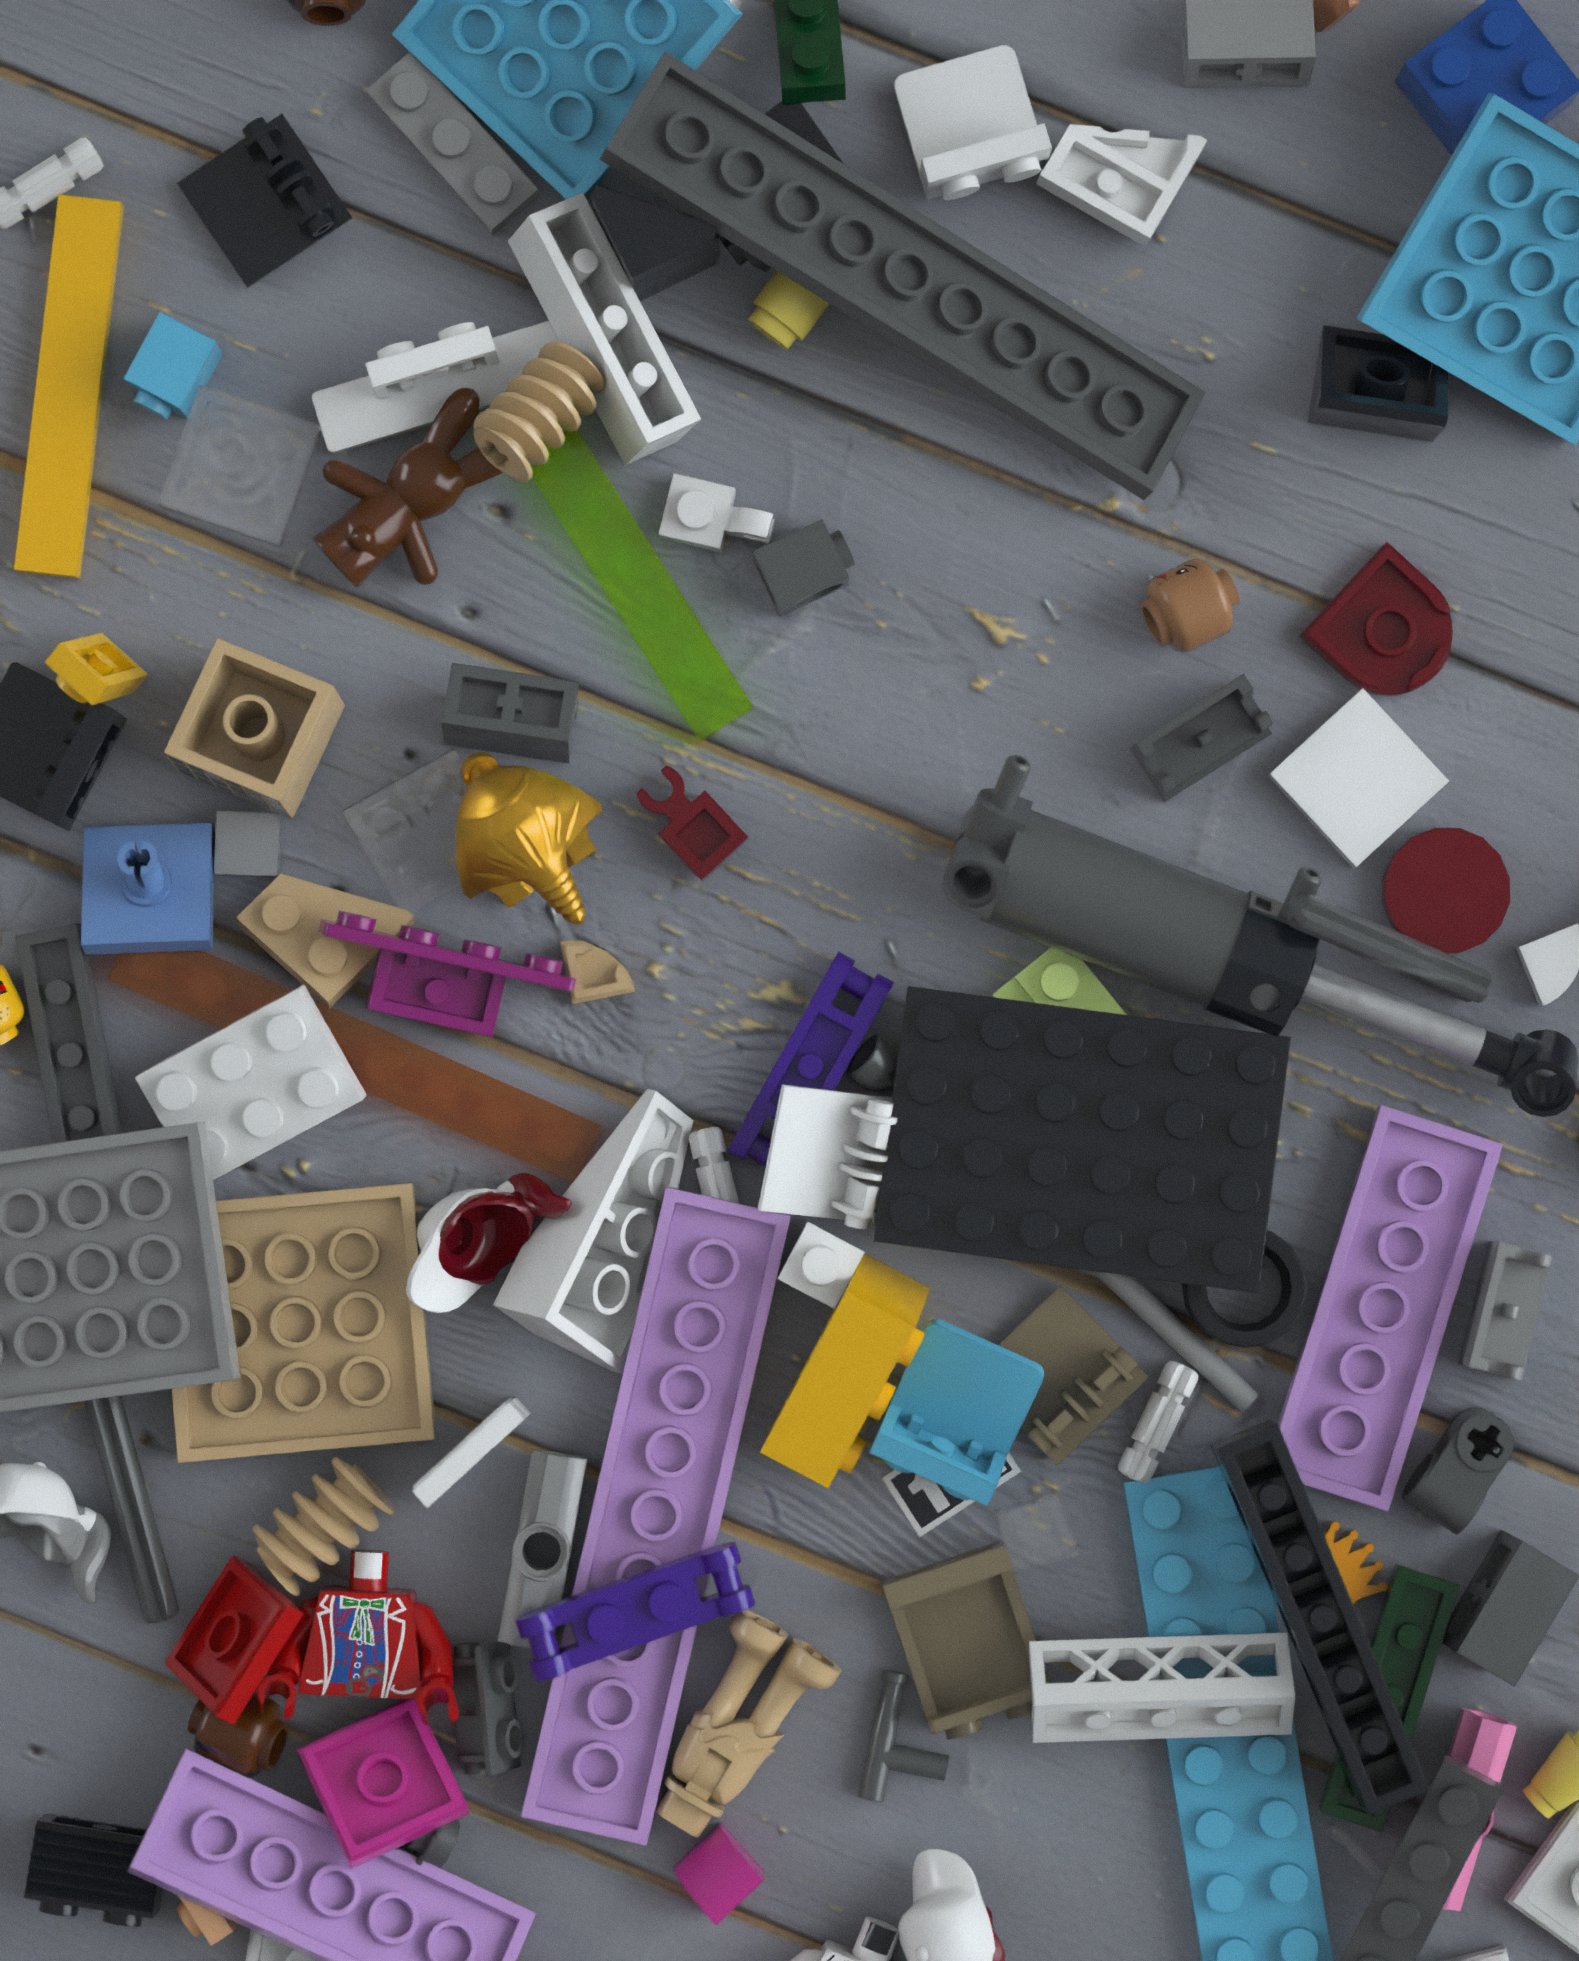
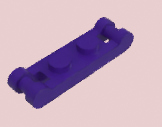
M841 952L837 953L727 1150L728 1153L743 1161L746 1156H749L766 1166L771 1139L759 1132L768 1116L775 1120L782 1084L834 1091L892 988L893 981L877 973L874 979L853 967L855 960ZM839 989L862 1000L854 1016L831 1005Z
M728 1542L699 1551L516 1617L515 1622L520 1637L522 1639L528 1638L534 1656L529 1661L534 1680L540 1682L556 1678L569 1672L571 1669L704 1622L740 1613L753 1607L755 1600L750 1585L742 1584L736 1566L741 1562L736 1542ZM712 1573L718 1593L700 1599L694 1578ZM570 1622L576 1643L558 1648L553 1629Z

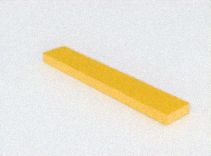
M58 194L14 570L17 573L78 580L81 578L124 205L121 201Z

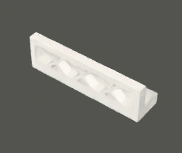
M1287 1633L1029 1641L1033 1743L1292 1734L1296 1696ZM1275 1655L1277 1676L1252 1677L1237 1665L1247 1656ZM1182 1658H1200L1214 1669L1204 1678L1187 1679L1174 1670L1173 1667ZM1118 1660H1136L1149 1671L1139 1680L1122 1681L1109 1672L1108 1669ZM1071 1662L1084 1673L1073 1683H1046L1044 1663Z

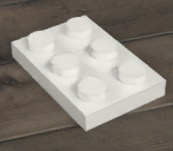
M304 984L142 1071L135 1077L163 1127L205 1122L213 1180L355 1105L367 1096Z

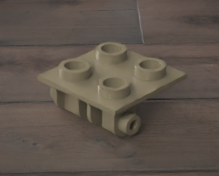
M1061 1285L998 1344L1007 1350L1040 1364L1044 1369L1043 1382L1021 1429L1056 1466L1149 1378L1136 1361L1104 1331Z

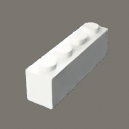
M582 192L529 215L508 240V243L559 341L575 347L596 366L605 380L603 391L600 393L592 392L597 402L596 411L624 465L678 442L701 420V417L584 193Z

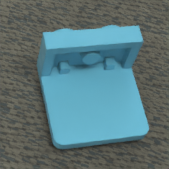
M932 1319L927 1322L923 1330L925 1336L908 1368L906 1367L882 1418L869 1453L882 1458L889 1467L896 1471L915 1473L941 1485L947 1493L963 1500L972 1499L988 1506L998 1485L1007 1455L1043 1382L1044 1369L1040 1364L948 1322L941 1319Z

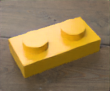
M103 633L61 642L44 662L58 674L55 679L56 683L68 696L80 703L85 704L88 701L91 705L133 694L149 675Z

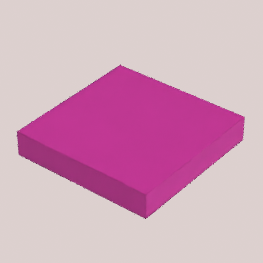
M404 1699L297 1749L298 1758L350 1869L430 1833L439 1826L447 1825L469 1814V1806L430 1726L422 1722L416 1703L417 1700Z

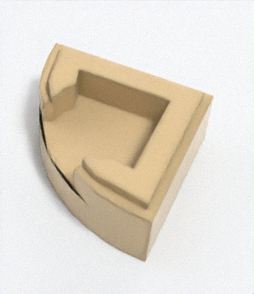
M583 941L560 942L566 973L568 976L576 979L574 991H570L573 1005L636 993L626 968L611 953L599 946Z

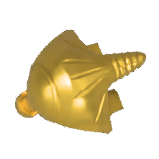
M476 752L468 756L461 766V777L468 789L460 803L456 825V856L463 895L472 899L488 890L498 895L509 909L528 897L535 890L540 894L541 898L547 900L549 906L554 907V910L562 915L563 919L574 925L583 924L585 920V906L581 902V894L578 892L577 884L574 883V877L570 873L569 867L576 865L596 851L595 846L588 837L587 824L602 812L601 803L576 786L547 772L518 765L500 766L492 755L485 752Z

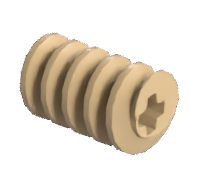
M551 341L540 349L537 358L529 361L524 366L521 375L516 376L508 383L505 392L496 395L492 399L490 408L476 416L473 424L474 441L484 457L493 466L512 480L526 483L533 475L530 464L542 466L548 461L549 453L546 447L558 449L564 444L565 436L562 430L570 433L576 431L581 424L579 414L587 416L596 410L597 402L592 392L600 393L603 391L605 380L596 366L575 347L565 342Z
M337 1457L331 1460L337 1476L335 1482L331 1483L318 1474L311 1477L318 1495L314 1500L297 1490L291 1494L298 1511L294 1517L277 1507L272 1511L279 1530L273 1534L258 1524L252 1528L259 1545L256 1549L260 1558L281 1585L296 1597L301 1592L296 1575L309 1582H315L320 1578V1571L315 1557L328 1565H335L340 1560L335 1541L348 1548H355L359 1545V1536L354 1524L369 1532L375 1531L379 1527L374 1507L389 1515L396 1513L394 1506L387 1496L360 1467L355 1464L351 1466Z

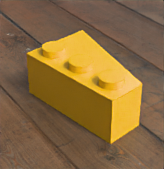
M864 1253L778 1413L760 1453L826 1488H829L839 1469L850 1474L867 1443L866 1439L858 1435L867 1416L877 1421L880 1420L896 1389V1386L886 1382L897 1362L908 1368L925 1336V1333L917 1329L916 1325L931 1288Z

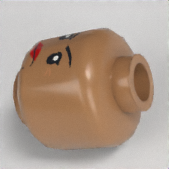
M1192 559L1149 580L1146 588V599L1140 601V610L1151 636L1160 647L1169 644L1178 652H1190L1227 634L1231 630L1234 621L1232 606L1238 604L1240 599L1236 586L1225 569L1215 572L1204 560Z

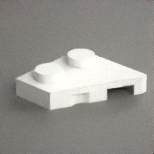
M1070 124L1039 175L1036 185L1146 247L1203 151L1207 139L1200 135L1189 134L1185 140L1149 137L1150 131L1124 129L1119 132H1108L1098 126Z

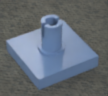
M212 823L84 827L81 946L85 955L213 950L215 833Z

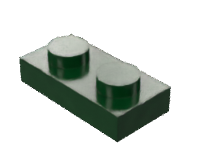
M774 0L782 104L846 100L838 0Z

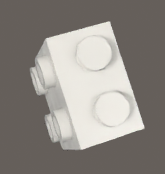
M997 46L903 73L896 78L894 92L926 200L942 195L944 200L965 197L978 191L980 184L1004 178V181L1007 183L1024 180L1040 173L1041 167L1047 164L1052 149L1045 123L1040 125L1036 123L1016 53L1010 46Z

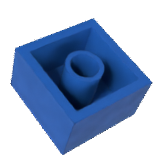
M1517 0L1485 1L1403 64L1394 81L1451 155L1488 93L1499 96L1544 124L1570 106L1579 94L1578 78Z

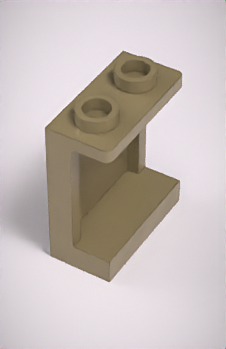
M1002 1540L881 1581L931 1734L944 1731L948 1740L955 1739L982 1729L981 1718L1004 1710L1008 1719L1031 1714L1032 1688L1029 1641H1036L1013 1573V1567L1006 1546ZM1044 1666L1045 1682L1051 1683Z

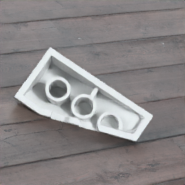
M647 1089L563 1194L562 1197L572 1201L570 1209L556 1219L545 1217L532 1233L529 1240L521 1247L493 1306L531 1333L610 1371L622 1374L665 1188L678 1189L693 1120L660 1093Z

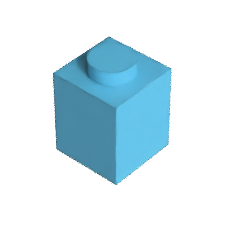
M159 312L123 379L133 391L137 392L133 402L141 408L165 420L168 419L171 411L189 419L218 365L223 351L215 340Z

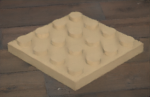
M414 1183L216 1201L241 1378L172 1389L178 1463L436 1439L425 1310L411 1303L406 1293L409 1274L420 1255L417 1240L418 1222Z

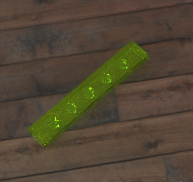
M562 430L565 436L564 444L558 449L546 447L549 458L544 465L536 466L530 464L533 470L532 479L696 738L701 743L752 711L753 706L578 430L571 433Z

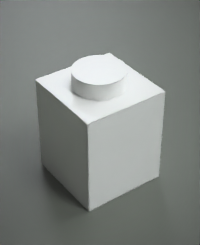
M806 1222L777 1279L835 1309L865 1252Z

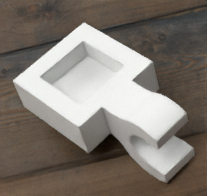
M673 473L658 535L661 539L722 553L726 535L769 544L775 519H772L773 514L746 507H733L736 496L735 487Z

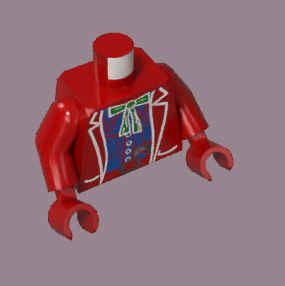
M351 1550L349 1586H325L320 1590L319 1596L311 1597L302 1602L299 1607L304 1613L269 1668V1676L263 1679L258 1687L257 1710L259 1713L262 1714L264 1702L269 1696L281 1695L287 1699L284 1719L292 1717L296 1707L295 1685L299 1682L298 1694L417 1700L419 1713L425 1725H429L428 1710L439 1702L448 1704L451 1723L459 1718L460 1711L454 1691L452 1690V1643L432 1607L417 1601L415 1590L388 1588L389 1551Z

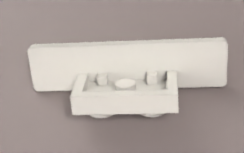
M550 321L493 338L489 326L476 329L473 322L461 323L438 333L439 341L415 348L413 341H403L378 350V359L365 363L369 376L319 390L312 395V401L328 451L332 454H337L432 425L447 398L460 388H470L478 394L480 399L479 410L490 407L492 399L506 391L508 383L516 376L522 374L524 366L529 361L538 357L540 349L551 341H559Z

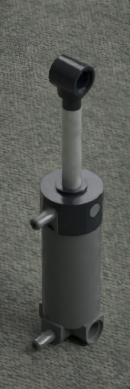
M1020 755L1007 757L995 788L981 790L977 795L974 805L963 816L944 874L943 889L952 904L981 916L980 920L1191 1001L1203 1006L1205 1011L1277 1037L1284 1029L1292 1011L1295 1010L1301 999L1498 1075L1497 1085L1510 1090L1513 1100L1519 1108L1530 1115L1540 1117L1555 1116L1565 1111L1574 1101L1578 1069L1577 1050L1571 1040L1560 1032L1545 1029L1533 1031L1527 1035L1517 1033L1513 1040L1316 965V949L1319 939L1292 928L1286 920V915L1291 908L1290 901L1295 895L1302 894L1305 896L1312 894L1316 896L1322 883V877L1313 868L1305 867L1299 869L1284 903L1253 891L1246 893L1031 810L1033 802L1019 797L1031 769L1029 761ZM1545 1069L1550 1070L1556 1074L1553 1076L1544 1077L1536 1075L1533 1072L1536 1070Z

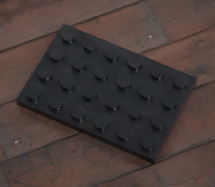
M908 986L892 1100L894 1105L891 1116L897 1117V1123L890 1127L885 1152L888 1158L887 1162H884L874 1242L1259 1293L1291 1037L1280 1035L1277 1037L1272 1034Z

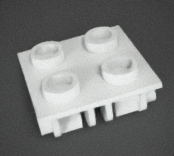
M782 1084L758 1210L845 1220L844 1224L846 1226L857 1229H869L870 1223H874V1219L877 1218V1204L884 1162H887L888 1158L885 1152L890 1127L897 1123V1117L891 1116L894 1105L892 1103L893 1098Z

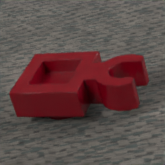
M665 766L661 773L673 786L671 796L664 801H656L649 796L648 792L641 788L637 792V797L645 810L655 815H665L671 821L658 833L659 836L703 882L749 838L706 791L701 793L691 803L685 796V785L681 775L675 769Z

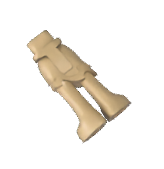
M748 1609L733 1614L729 1630L736 1642V1649L732 1660L712 1697L703 1710L695 1712L691 1723L687 1725L673 1756L672 1773L668 1774L664 1780L665 1786L669 1789L655 1810L662 1818L696 1838L701 1836L712 1816L717 1818L722 1816L725 1811L724 1805L733 1800L746 1787L762 1762L775 1752L773 1747L785 1735L782 1732L776 1731L801 1695L808 1689H828L836 1682L842 1672V1669L822 1652L807 1642L794 1637L751 1715L735 1717L755 1682L788 1637V1633L782 1627Z

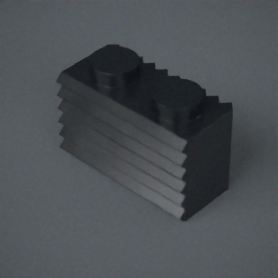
M44 1814L37 1820L24 1898L40 1901L39 1911L51 1915L77 1916L79 1907L104 1911L103 1921L110 1924L129 1927L141 1926L142 1917L153 1918L159 1912L163 1888L127 1872L146 1833V1829L70 1818L55 1814Z

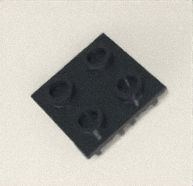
M280 114L268 123L263 117L253 120L242 130L246 138L177 183L247 288L353 219L283 114Z

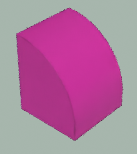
M721 1822L673 1866V1870L683 1887L715 1925L724 1919L764 1881V1869Z

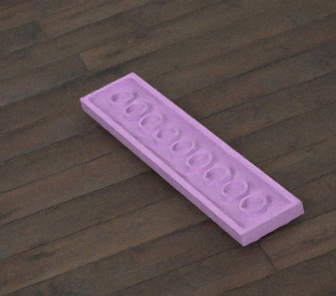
M665 1188L572 1596L716 1546L791 1215L759 1211L758 1207L675 1188ZM709 1574L694 1578L700 1599L704 1598ZM570 1622L565 1624L560 1648L576 1643ZM697 1625L571 1669L569 1672L552 1679L521 1817L647 1846Z

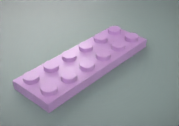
M1378 1105L1278 1421L1279 1428L1304 1485L1389 1511L1503 1144L1396 1109Z
M188 1749L183 1752L127 1871L318 1961H516L536 1915L533 1911L433 1864L423 1861L421 1866L417 1865L415 1862L417 1857L398 1848L350 1869L324 1813Z

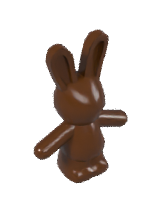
M460 388L447 398L423 442L406 450L396 459L386 482L341 460L333 459L324 465L323 477L328 483L361 500L348 509L341 518L316 534L312 540L355 588L360 587L374 569L401 544L415 580L423 585L433 583L438 576V569L420 521L444 514L455 504L464 489L502 473L484 457L479 448H476L457 461L450 455L451 450L467 432L478 415L480 399L473 389Z

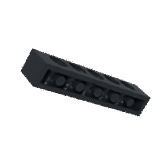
M1267 1420L1210 1444L1359 1805L1371 1815L1429 1791L1430 1788L1278 1423Z

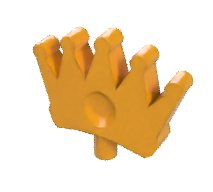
M1330 1522L1324 1536L1352 1603L1355 1604L1358 1599L1386 1591L1388 1585L1385 1582H1378L1377 1585H1367L1375 1573L1383 1569V1563L1377 1561L1373 1562L1370 1566L1360 1567L1368 1554L1373 1552L1374 1545L1366 1543L1363 1547L1349 1552L1353 1541L1359 1536L1358 1532L1350 1530L1346 1536L1334 1541L1335 1531L1339 1530L1340 1524L1338 1522Z

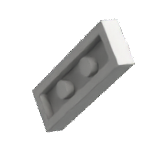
M410 51L365 90L367 97L492 236L540 195L538 188L445 84Z

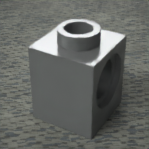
M823 519L753 551L754 564L779 617L848 586L849 576L846 569L855 565L852 554L840 530L829 534Z

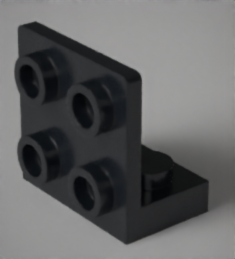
M17 662L12 663L0 684V797L70 831L127 718L102 703L91 705L88 701L85 704L80 703L68 696L55 681Z

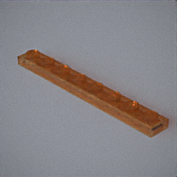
M204 951L119 953L108 977L113 982L221 1029L292 991ZM313 999L365 1092L572 1183L582 1172L602 1125L332 1007L329 1009L323 1003Z

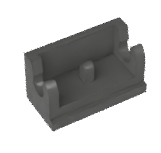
M452 663L441 722L444 745L569 763L572 750L574 719L577 718L579 682Z
M1244 674L1146 735L1130 749L1164 802L1272 734L1269 729L1272 725L1271 717L1266 711L1262 712L1252 697L1254 694L1253 687Z
M1500 1530L1454 1608L1442 1643L1515 1687L1579 1579V1575L1524 1541Z

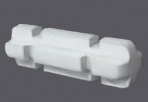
M80 138L64 148L66 153L64 156L58 159L54 154L12 180L15 186L9 190L2 186L0 188V228L7 229L24 218L22 212L30 209L33 213L56 199L58 194L62 195L75 187L73 183L75 179L81 177L85 181L101 171L103 162L92 143L87 138Z
M713 1126L690 1133L689 1144L693 1159L698 1158L700 1166L696 1168L701 1194L739 1203L729 1160L724 1161L722 1152L727 1151L722 1130L719 1127Z
M1176 1361L1166 1363L1157 1383L1161 1384L1158 1393L1152 1392L1131 1438L1135 1439L1132 1448L1126 1447L1118 1464V1470L1123 1475L1141 1483H1147L1151 1480L1159 1463L1155 1458L1159 1451L1164 1453L1185 1409V1406L1181 1405L1185 1396L1190 1398L1198 1381V1373L1195 1370Z

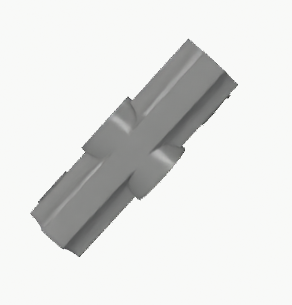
M532 1449L517 1535L512 1546V1563L498 1635L499 1642L531 1649L528 1638L522 1639L520 1637L515 1618L531 1610L560 1601L563 1598L569 1560L573 1552L572 1542L587 1458L555 1451ZM537 1532H545L552 1535L560 1545L559 1560L550 1566L533 1564L525 1552V1543L530 1535ZM557 1627L553 1629V1633H554V1636H555V1637H556Z

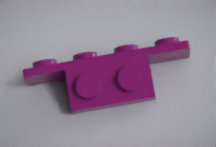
M345 911L338 912L336 922L325 919L320 921L318 932L322 935L379 948L366 1002V1008L369 1010L493 1037L506 977L574 991L576 979L561 973L563 962L556 959L526 953L523 964L499 959L501 947L468 939L463 940L461 950L437 945L439 933L401 925L399 936L374 931L377 919Z

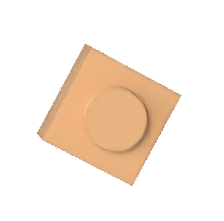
M179 1896L182 1901L176 1904V1909L181 1920L193 1936L198 1937L204 1934L211 1946L232 1933L238 1926V1923Z

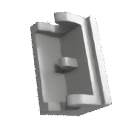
M1185 0V23H1182L1183 88L1309 85L1316 59L1313 0Z
M1500 1241L1488 1242L1458 1362L1459 1365L1522 1381L1553 1258L1552 1255L1522 1249L1516 1245Z

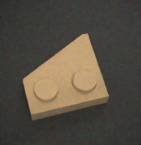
M280 874L236 917L238 927L330 1009L376 963L379 948L322 935L318 932L321 919L336 922L339 911L355 913L377 919L374 931L399 936L401 925L411 927L414 925V916L408 910Z

